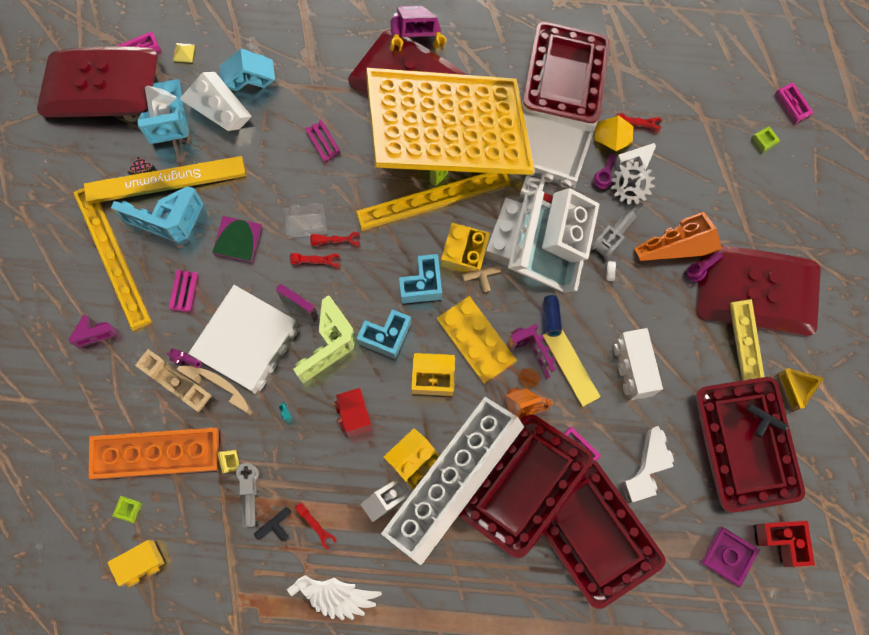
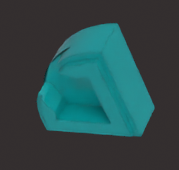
M287 403L279 404L278 407L283 420L287 424L294 421Z

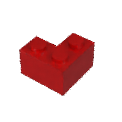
M360 388L336 395L337 401L334 402L337 414H341L338 422L343 434L347 433L350 438L373 430Z
M808 521L756 524L759 546L780 545L783 567L815 566Z

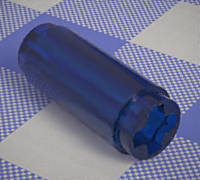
M547 295L543 301L545 328L548 336L557 337L562 333L560 304L556 295Z

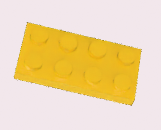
M470 296L436 318L483 385L517 362V359Z

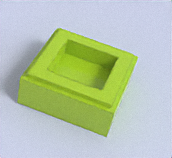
M770 126L752 136V139L762 152L780 142Z
M120 496L112 517L135 523L142 502Z

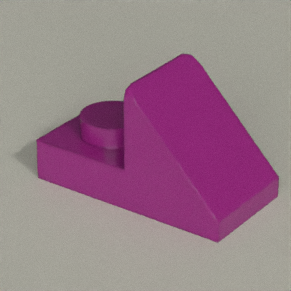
M84 314L69 337V343L75 347H80L116 336L117 334L115 327L107 322L97 323L93 327L92 319Z

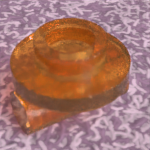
M523 368L519 374V381L525 388L535 387L541 379L539 373L534 368Z

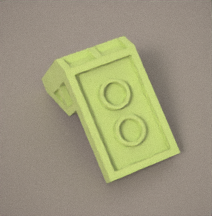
M329 295L322 299L319 333L326 347H319L313 352V356L300 360L293 369L302 383H305L354 349L356 337L353 328Z

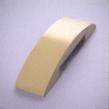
M149 349L135 364L136 367L198 413L212 396Z
M179 366L177 368L180 373L198 384L204 377L232 394L233 396L229 402L248 415H251L252 410L246 399L234 386L219 375L192 366Z

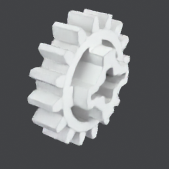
M635 161L634 166H632L631 162H627L626 168L620 165L621 171L614 172L617 178H612L611 181L616 182V185L611 188L617 189L614 195H621V202L627 199V204H631L632 200L639 204L640 198L645 201L647 200L646 194L652 195L649 189L655 187L654 184H651L655 177L649 176L652 170L646 171L645 164L639 167V162ZM635 169L641 173L633 175L629 170ZM622 176H623V177H624V184L621 186V185H620V182H621V178H622ZM630 179H638L635 183L636 187H628L631 183ZM646 179V187L643 191L642 183ZM633 191L637 196H629L625 193Z

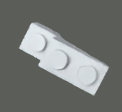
M659 426L652 428L646 433L639 472L632 479L621 483L628 503L657 495V485L655 480L650 477V474L673 467V455L670 450H667L665 444L667 441L666 436Z

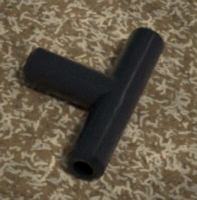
M753 404L748 406V412L762 419L755 431L757 437H763L769 424L783 432L788 429V424Z
M285 507L254 533L255 538L260 540L270 530H273L281 542L286 541L289 536L279 523L292 513L289 507Z

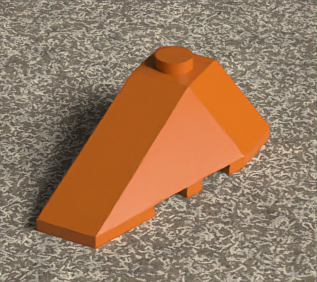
M705 212L680 221V226L674 229L668 228L663 236L653 237L634 248L640 261L703 256L722 249L717 228Z
M519 387L510 389L504 397L508 411L519 419L528 414H536L550 409L553 406L551 400L526 388L519 390Z

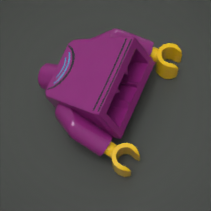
M423 6L398 7L397 13L393 15L390 21L391 36L393 37L390 45L391 51H393L394 45H397L399 51H401L403 41L399 36H435L436 39L433 42L435 49H438L439 45L443 48L446 44V37L440 34L442 31L437 16Z

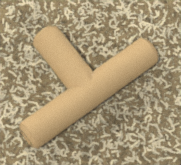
M498 264L483 268L480 271L463 273L462 279L463 281L479 278L483 292H489L491 288L487 276L499 273L502 269Z

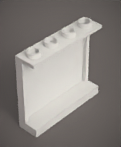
M522 101L534 165L533 174L527 176L534 175L545 180V182H555L563 188L574 189L597 122L585 123L527 109Z
M233 285L188 354L256 394L257 391H261L266 383L265 378L268 373L271 374L277 366L276 361L279 356L285 354L289 340L297 335L299 325L295 319Z

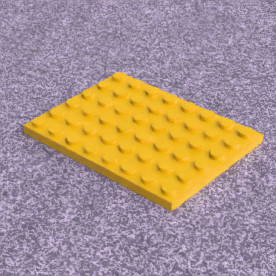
M367 68L366 80L375 168L533 174L534 165L517 79Z

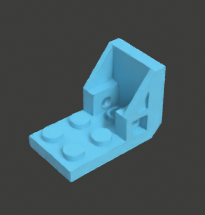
M175 79L154 83L153 87L166 90L177 98L169 105L170 114L149 117V110L141 113L138 118V126L149 144L189 137L184 102L180 100L183 95L180 80Z
M187 186L158 200L152 213L143 208L141 210L135 209L133 205L125 201L122 203L114 201L111 209L124 223L171 241L180 242L188 238L204 203L197 191Z

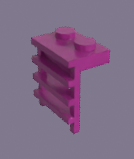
M537 323L525 329L520 327L512 331V335H510L507 343L508 349L512 352L529 344L546 379L551 378L547 370L550 369L551 372L556 371L553 365L556 360L554 357L550 358L547 354L550 348L549 346H543L542 341L544 337L543 335L538 336L536 332L538 329Z

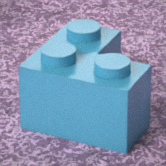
M246 49L238 50L219 66L221 80L229 89L234 91L240 90L248 83L265 88L275 80L273 59L249 52Z
M438 254L417 256L419 275L399 277L402 304L442 300Z
M392 309L384 328L365 320L356 338L357 342L361 346L396 360L411 325V317Z

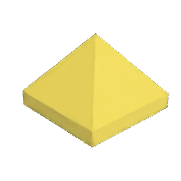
M176 43L173 61L192 63L195 45Z
M236 450L218 452L222 473L237 471L240 465Z

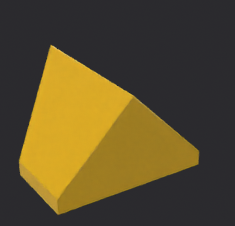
M620 116L598 121L594 130V141L600 142L615 151L620 150L628 145H632L633 126Z
M790 368L778 373L793 412L805 408L825 379Z

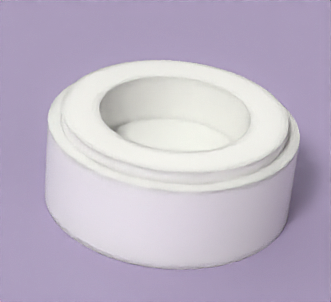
M615 261L607 262V281L615 280Z

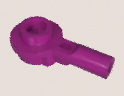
M610 154L605 167L594 175L593 183L596 187L607 189L611 186V170L617 159L616 155Z
M716 251L707 260L691 264L687 268V278L692 282L702 280L707 274V269L721 259L723 255Z
M171 348L170 353L167 352V355L170 356L169 361L178 364L184 361L187 365L195 368L201 366L200 360L190 357L185 352Z

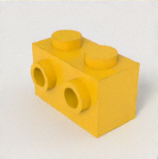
M147 540L107 562L117 585L127 586V588L139 583V578L145 574L148 577L160 571L159 567L165 564L154 540Z

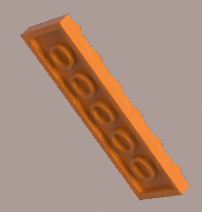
M202 428L89 436L88 479L219 471V429Z

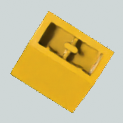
M451 223L441 258V267L458 272L480 271L490 232Z
M414 353L412 394L453 396L455 355Z
M412 429L383 458L414 491L440 455L423 435L416 429Z

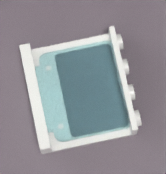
M536 189L525 193L508 268L562 293L575 292L580 283L579 280L584 263L583 261L571 263L542 249L551 204L543 200V191Z

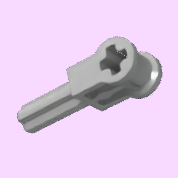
M627 210L613 228L609 225L597 238L591 249L598 251L607 260L625 238L622 234L636 219L635 212Z
M243 463L237 468L236 475L240 482V495H242V525L247 528L255 526L256 481L259 477V471L250 463ZM247 469L252 471V474L248 475V479L243 476Z

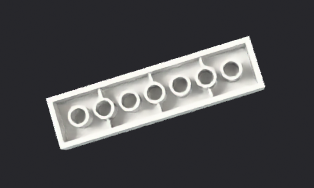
M484 397L382 531L381 535L419 565H422L524 428L519 418L487 397Z

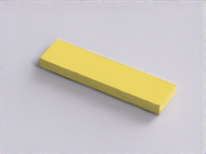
M752 299L731 302L729 304L742 381L764 377Z
M561 326L543 334L544 342L549 346L552 356L555 358L557 365L581 407L599 399L601 396Z

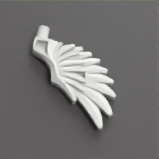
M306 575L299 578L287 589L291 596L301 590L307 599H310L312 607L316 608V612H320L321 609L324 616L329 614L331 619H334L336 615L341 620H344V615L351 620L355 618L353 614L364 616L365 612L358 607H376V603L368 601V599L382 595L381 591L355 589V584L341 582L335 577L327 581H316Z

